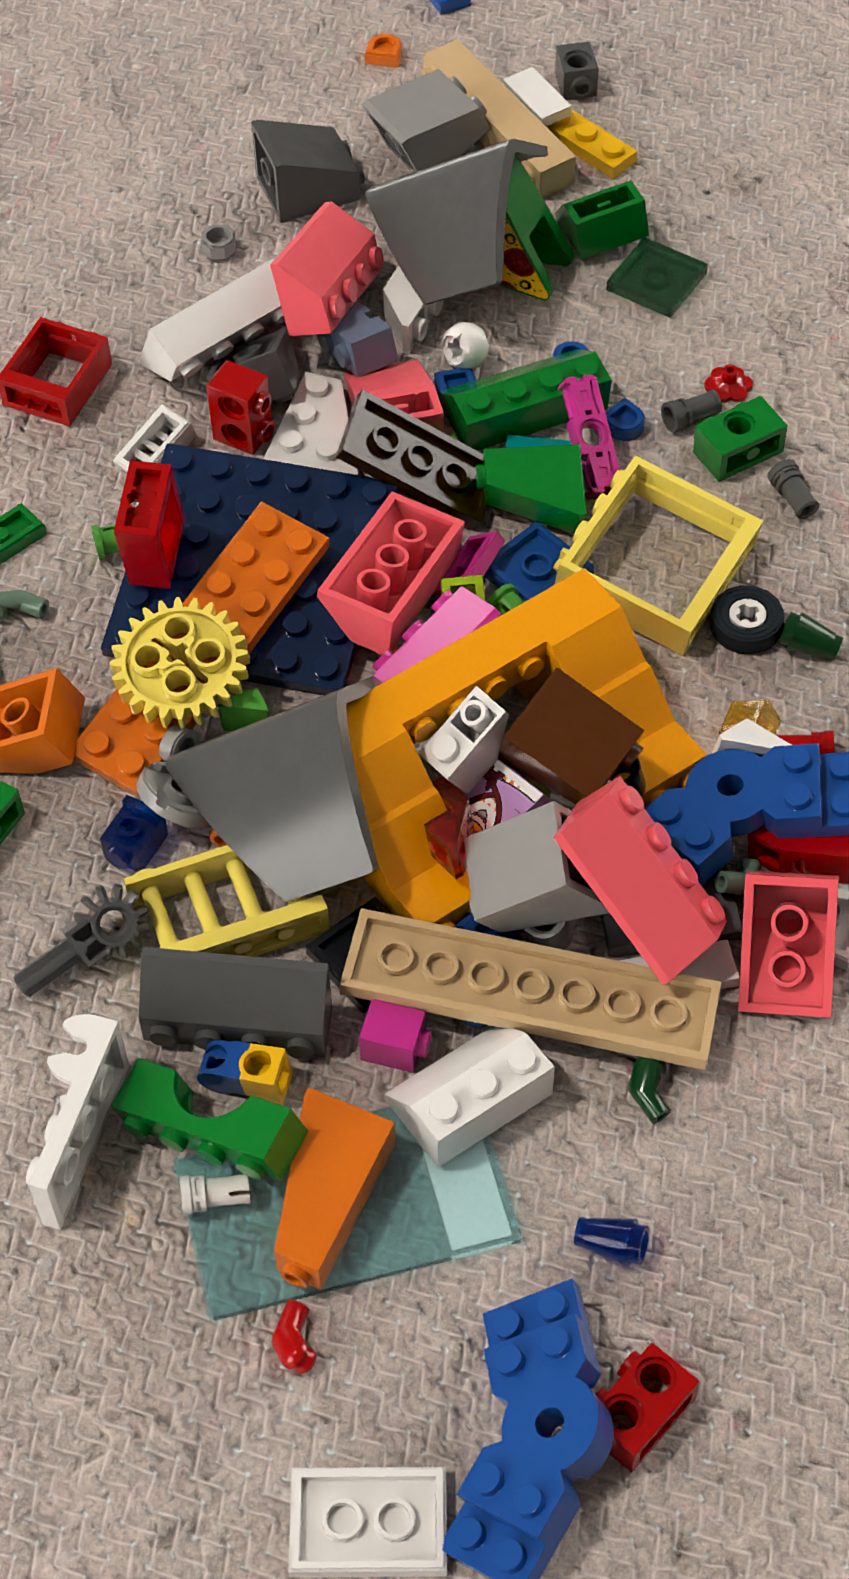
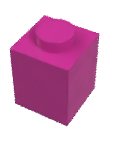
M372 999L359 1036L360 1060L414 1073L418 1058L427 1057L432 1040V1031L426 1030V1011Z

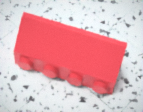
M325 202L270 264L289 336L332 333L383 269V252L377 246L375 234L333 202Z
M391 492L317 590V598L351 642L381 655L388 649L393 651L403 634L408 630L437 589L441 579H443L460 552L465 521Z
M621 776L588 795L575 805L553 838L661 983L665 985L719 939L727 923L723 907L715 897L709 896L698 882V876L694 867L687 860L681 859L671 845V839L666 829L661 824L653 821L644 809V802L638 791L634 787L628 786Z

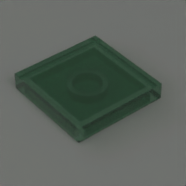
M644 237L609 277L606 290L671 318L705 277L708 264Z

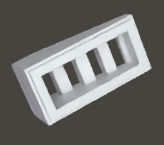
M161 404L112 461L125 472L128 471L130 460L134 457H137L142 462L161 463L167 443L188 446L197 434L191 422L164 404ZM167 429L172 431L169 436L164 433ZM158 438L163 443L161 446H158L153 441ZM148 448L149 450L154 452V454L151 457H149L148 455L143 453L142 450Z

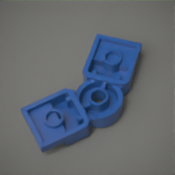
M819 743L774 746L762 758L752 752L739 749L718 751L704 757L692 768L686 781V788L667 789L649 804L645 810L655 823L661 824L666 829L671 839V845L681 859L691 863L697 873L698 882L702 886L734 858L733 837L749 834L764 824L765 828L777 838L849 835V752L820 754Z
M573 1279L482 1314L489 1347L483 1350L492 1393L506 1407L501 1427L502 1441L482 1448L459 1488L457 1495L465 1502L444 1537L442 1551L448 1557L487 1579L541 1578L580 1508L578 1492L573 1488L572 1482L581 1477L586 1480L593 1476L606 1461L612 1447L614 1429L611 1415L605 1404L591 1390L600 1378L601 1372L581 1290ZM564 1424L561 1431L557 1435L551 1437L554 1430L558 1426Z

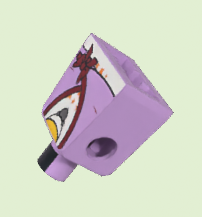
M497 759L495 764L469 794L461 790L452 806V813L469 826L460 837L465 846V837L548 804L552 800Z

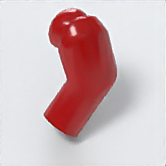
M288 1300L272 1335V1346L285 1368L288 1370L295 1369L299 1374H305L314 1367L317 1360L315 1350L307 1347V1343L301 1335V1330L310 1309L299 1301Z

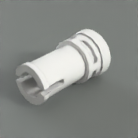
M244 1173L242 1175L205 1179L204 1175L179 1176L183 1215L205 1212L208 1207L250 1204L248 1176Z

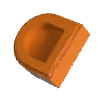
M379 34L369 40L365 51V64L399 67L402 58V42L398 37L392 34Z

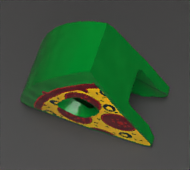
M515 155L511 169L506 207L502 282L498 286L540 300H548L553 293V288L542 262L549 265L568 266L574 259V253L522 162Z

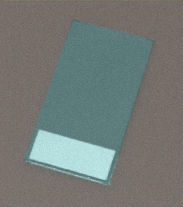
M391 1107L370 1111L373 1114L395 1122L396 1145L322 1290L307 1285L306 1288L296 1287L285 1281L281 1277L280 1272H277L274 1248L290 1167L282 1181L265 1175L262 1176L261 1180L248 1176L250 1204L208 1207L205 1212L186 1215L207 1306L205 1313L209 1316L210 1322L286 1303L288 1300H298L521 1243L522 1232L518 1228L490 1135L438 1168ZM198 1154L174 1160L175 1166L173 1170L177 1174L179 1186V1176L204 1175L205 1179L242 1175V1172L234 1164L224 1161L222 1166H217L204 1160Z

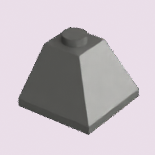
M287 326L259 336L250 342L235 345L229 354L214 361L206 377L208 382H210L224 362L228 360L267 375L269 394H271V401L274 405L288 401L294 396L301 379L292 336H289Z

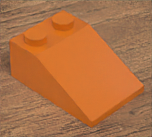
M58 668L0 685V773L40 774L73 764L85 697Z

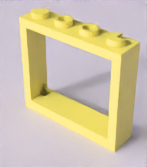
M635 455L625 471L622 469L620 471L617 470L611 481V491L608 495L600 494L591 512L593 516L590 521H581L572 539L574 543L571 548L567 549L564 547L561 550L559 559L553 566V569L557 571L554 585L583 569V565L633 493L730 542L680 619L590 573L622 606L631 629L683 656L709 617L715 600L727 589L755 546L763 520Z

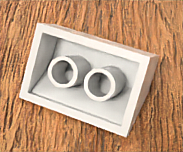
M492 1026L385 1093L384 1100L439 1168L552 1095L555 1067L527 1033L514 1028L505 1029Z

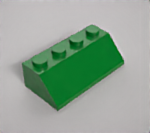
M575 349L437 392L459 441L478 451L506 442L507 435L526 436L569 422L562 393L563 390H558V386L568 377L575 376L579 380L584 375H594L598 382L604 409L608 410L612 379L595 351Z

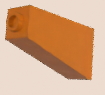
M308 1087L304 1094L300 1121L307 1128L308 1133L290 1166L274 1256L277 1272H280L281 1277L285 1281L300 1288H306L307 1285L322 1290L396 1145L395 1122Z

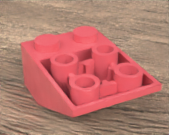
M418 359L389 364L361 377L355 376L351 371L343 373L352 406L355 397L363 389L444 433V412L435 385Z

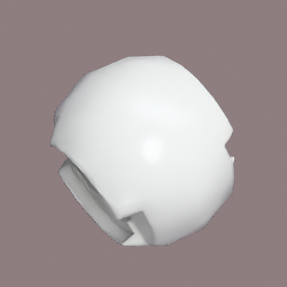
M460 322L446 331L441 343L448 363L456 369L477 368L486 360L490 349L483 329L470 322Z

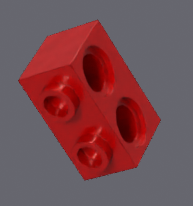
M226 360L206 385L213 440L254 455L262 443L269 441L274 431V422L271 418L270 408L272 397L269 394L267 375Z
M653 1342L650 1343L642 1354L633 1351L625 1359L617 1372L620 1378L609 1391L602 1387L595 1393L605 1404L611 1417L619 1414L626 1415L635 1424L629 1430H618L613 1427V1443L609 1453L631 1473L695 1401L700 1383L696 1377ZM648 1378H656L661 1380L667 1389L660 1393H652L647 1391L641 1382Z

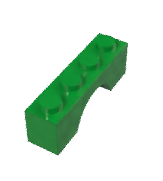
M140 1058L137 1059L111 1104L113 1110L122 1118L123 1123L121 1126L127 1132L141 1139H146L148 1135L157 1137L164 1145L177 1152H184L186 1148L197 1151L200 1157L217 1166H222L224 1161L234 1164L239 1171L257 1180H261L263 1175L279 1181L283 1180L308 1133L307 1128L291 1108L251 1096L238 1108L224 1115L198 1117L193 1115L192 1111L194 1092L176 1070Z

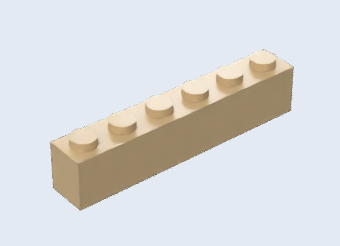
M458 39L423 54L421 76L438 69L449 79L455 76L465 87L466 95L469 98L475 95L486 108L487 113L484 117L490 130L479 138L485 148L510 139H518L548 147V156L522 161L523 166L543 198L575 184L576 156Z

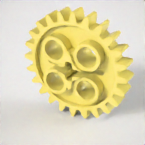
M176 597L173 608L169 609L160 600L158 601L159 612L154 614L144 607L142 610L145 619L141 622L135 618H130L129 623L132 632L120 630L118 635L122 644L112 645V651L116 658L110 661V667L113 674H115L112 676L115 688L120 689L118 692L123 703L129 702L134 715L143 711L147 723H151L159 715L164 728H167L172 718H177L180 727L185 728L187 717H193L198 725H202V713L208 712L214 718L219 717L216 705L220 703L226 707H231L232 702L229 692L242 694L243 691L239 680H246L249 677L247 667L245 666L250 664L248 650H245L248 646L245 635H240L241 631L238 622L230 623L226 610L216 615L214 603L212 602L201 610L197 598H193L188 607H183L180 597ZM187 633L183 638L173 639V636L176 634ZM155 641H159V642H160L161 644H163L166 648L161 647L160 645H158V644H156V643H154V642H155ZM218 657L214 662L203 663V660L206 658ZM148 662H158L153 667L143 668ZM195 677H198L207 683L202 684ZM178 686H189L182 692H172Z

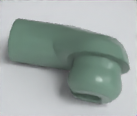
M757 859L739 860L736 864L738 872L719 871L714 882L716 890L719 893L744 895L745 874L747 871H760V861Z

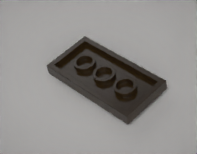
M362 389L355 397L336 458L387 485L397 486L398 491L431 508L465 521L464 525L472 530L482 524L487 507L484 489H477L476 465H483V454Z

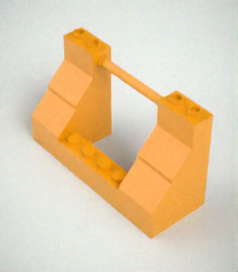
M585 568L376 686L364 697L346 704L352 754L378 864L376 871L362 877L393 915L456 928V924L472 913L469 905L471 898L469 875L464 865L466 857L465 846L439 792L433 786L414 744L428 740L435 731L439 730L476 686L492 700L500 698L509 688L514 686L530 703L558 667L645 731L638 744L644 747L638 758L646 782V789L642 796L644 809L667 789L686 788V781L692 768L700 760L708 756L675 721L653 669L643 656L622 606ZM619 773L613 780L619 776L625 780L630 776V773Z

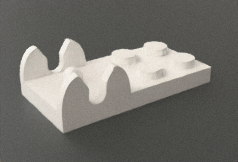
M75 1015L66 1019L62 1024L64 1030L74 1041L87 1045L84 1053L74 1055L64 1052L47 1058L50 1072L58 1080L71 1086L66 1095L60 1096L61 1109L59 1114H53L47 1123L44 1137L46 1144L40 1157L35 1156L32 1159L26 1175V1184L30 1188L33 1202L42 1224L61 1230L111 1111V1104L118 1094L129 1067L118 1021L97 1015Z

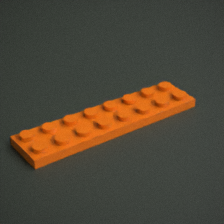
M261 501L182 605L183 607H188L192 599L197 598L201 610L210 602L214 603L216 615L226 610L230 623L238 622L241 631L240 635H245L248 648L245 650H248V653H250L330 547L329 537ZM187 633L176 634L173 636V639L183 638ZM155 641V642H154V643L160 645L161 647L166 648V647H165L163 644H161L159 641ZM218 657L206 658L203 660V663L214 662ZM148 662L143 668L153 667L158 662ZM195 677V678H196L199 682H201L202 684L207 683V682L201 680L200 678ZM178 686L172 692H182L189 686ZM116 689L77 739L73 760L140 799L136 787L140 774L145 767L148 769L151 763L163 762L159 756L160 742L166 731L179 723L177 718H172L167 728H164L159 715L151 723H147L143 711L134 715L129 702L123 703L118 692L120 689ZM187 717L185 726L193 729L197 723L193 717Z

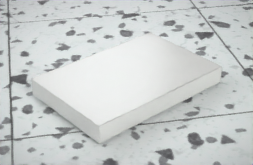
M446 1467L292 1468L289 1540L290 1577L447 1576V1554L442 1551L444 1537L447 1533Z

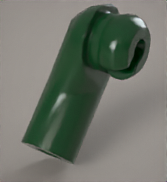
M639 1057L633 1065L628 1090L651 1123L655 1124L671 1112L670 1107L657 1091L661 1074L666 1073V1064L663 1061L652 1058Z

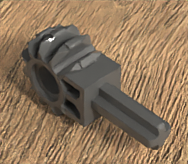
M115 883L112 887L110 898H108L106 890L102 885L95 887V893L99 899L96 903L83 895L80 901L90 910L88 913L74 912V921L61 929L66 939L14 975V981L22 993L27 997L34 995L81 960L84 961L88 968L100 959L109 961L112 956L113 947H116L117 953L122 959L128 958L129 954L125 944L129 941L133 946L140 949L143 946V942L134 934L136 931L149 932L151 926L146 922L137 921L138 918L149 913V908L146 905L132 908L137 902L139 894L132 890L122 900L123 886ZM112 910L119 911L123 916L121 928L111 934L103 932L100 926L103 915Z

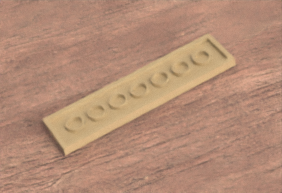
M361 908L340 982V994L370 1001L372 999L432 1014L505 1029L514 1028L533 1035L706 1070L721 982L679 973L673 980L663 985L650 967Z

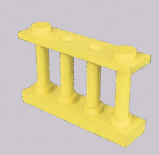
M228 845L154 869H142L132 876L123 878L126 894L132 890L139 894V898L132 908L144 904L149 908L148 914L160 944L159 948L255 957L321 935L330 929L328 908L322 894L311 898L302 896L288 901L289 905L263 912L247 873L251 869ZM230 877L246 919L226 926H220L205 885ZM188 890L203 933L184 940H177L162 899Z

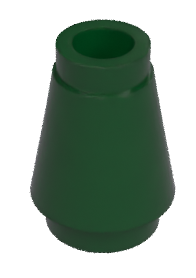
M793 612L789 613L778 639V643L786 645V650L829 658L831 660L835 659L843 641V637L836 635L835 632L804 612H801L800 615Z

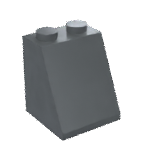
M268 120L251 121L256 178L280 223L316 213L325 202H333L337 206L361 200L360 184L364 183L362 167L359 162L354 163L348 142L340 139L334 127Z

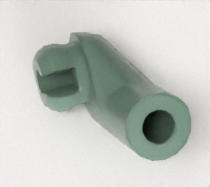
M23 590L0 591V620L7 618L9 608L42 619L48 612L49 600Z

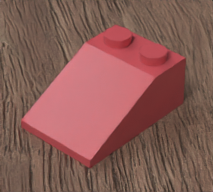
M763 871L746 872L738 1012L831 1018L839 876Z

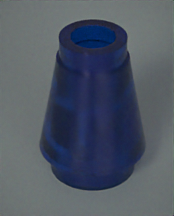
M580 1217L574 1234L575 1246L583 1247L588 1251L626 1267H629L631 1263L638 1265L643 1263L649 1243V1226L639 1224L638 1219Z

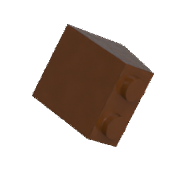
M557 667L503 736L498 759L572 803L577 804L588 795L613 780L612 777L621 765L629 770L644 749L638 743L645 730Z

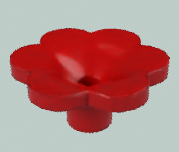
M732 364L714 368L704 384L707 392L715 390L718 393L722 403L730 400L733 402L744 401L747 397V392L753 387L752 379L745 376L741 368Z

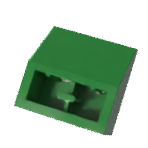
M632 180L565 203L555 212L556 221L581 260L649 236L645 199Z

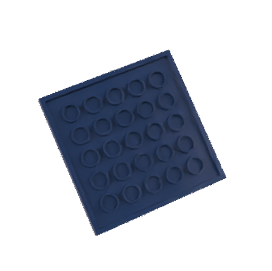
M167 443L161 463L172 465L185 516L171 587L167 589L130 585L125 571L101 645L103 656L114 657L112 645L122 644L118 632L120 630L132 632L129 619L135 618L142 622L145 619L142 610L144 607L154 614L159 612L158 601L160 600L165 603L168 609L173 608L176 597H180L183 603L262 501L329 537L330 547L249 653L250 664L245 665L249 677L241 681L319 695H326L346 687L357 644L349 640L317 598V590L390 493L395 492L399 494L397 486L387 485L374 477Z

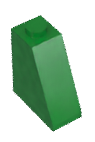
M580 444L484 449L483 465H476L477 489H484L485 504L573 534L581 521H586L587 512Z

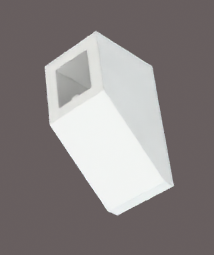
M398 265L383 289L384 317L388 325L391 326L402 352L410 354L417 341L424 339L428 323L432 317L439 315L443 301L424 305Z
M476 686L418 754L448 781L469 794L497 761L509 714Z

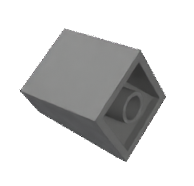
M440 69L369 98L362 103L363 108L386 146L412 172L459 157L490 130L484 117L487 110L482 102L475 95L469 98L462 83L455 76L449 79Z
M552 801L464 838L466 851L464 865L469 875L471 891L469 905L474 921L503 933L609 913L553 838L571 813V810Z

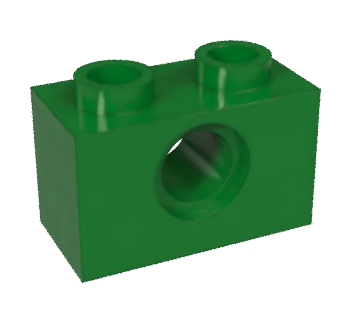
M759 396L748 402L739 403L734 408L715 417L706 418L695 426L693 453L715 479L720 482L783 453L788 425L765 399Z

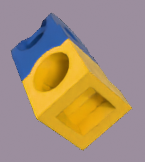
M214 1040L207 1044L197 1074V1081L203 1087L213 1092L255 1096L283 1106L293 1075V1068L285 1048L239 1041Z

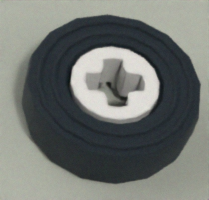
M740 585L725 590L717 597L710 612V629L715 640L724 648L739 654H756L768 650L777 643L784 627V609L779 600L769 591L757 586ZM740 615L741 617L745 615L747 618L755 617L754 622L751 623L748 619L740 621Z

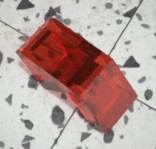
M441 776L433 781L432 784L439 792L447 811L425 823L424 827L431 856L455 879H458L465 872L464 860L466 851L464 838L473 835L475 828L468 797L444 776Z

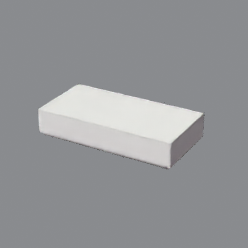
M533 67L503 79V84L545 126L571 116V105Z

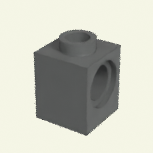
M590 41L556 45L555 76L561 95L565 100L597 96L598 65Z

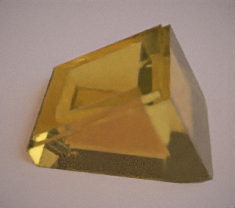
M770 700L732 701L720 728L719 735L746 718L769 732L776 734L780 725V717Z

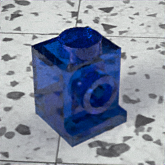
M126 794L122 800V808L100 837L103 855L110 864L119 869L129 868L138 872L147 867L167 838L168 830L165 818L156 814L143 801Z

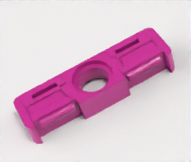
M591 374L584 375L579 380L575 376L568 377L558 386V390H563L562 393L570 420L566 425L571 445L580 444L582 472L587 490H589L585 493V497L587 499H598L601 493L608 495L611 491V481L617 470L620 471L596 377ZM583 428H591L598 434L599 444L597 446H591L584 441L582 437Z

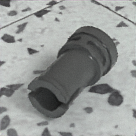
M709 390L704 394L689 399L671 400L663 403L661 406V416L664 425L672 433L691 426L693 421L713 414L716 415L722 411V402L715 390Z
M793 459L780 461L770 469L767 475L768 480L779 494L784 495L798 519H806L818 510L819 503L814 499L803 482L804 477Z

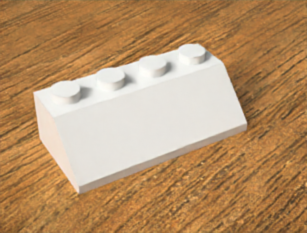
M274 258L152 327L149 330L139 358L142 366L170 382L181 375L184 378H188L197 373L203 367L202 363L213 357L215 360H219L233 350V345L244 339L245 342H250L257 338L264 331L263 327L272 322L276 325L283 323L285 319L270 267Z

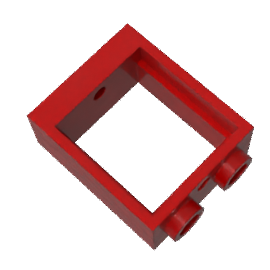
M40 317L0 373L2 404L22 412L71 426L112 366L108 337ZM49 353L84 363L67 388L33 377Z
M130 461L113 531L130 585L170 589L185 523V516L172 465ZM132 502L139 503L136 507H132L131 505Z

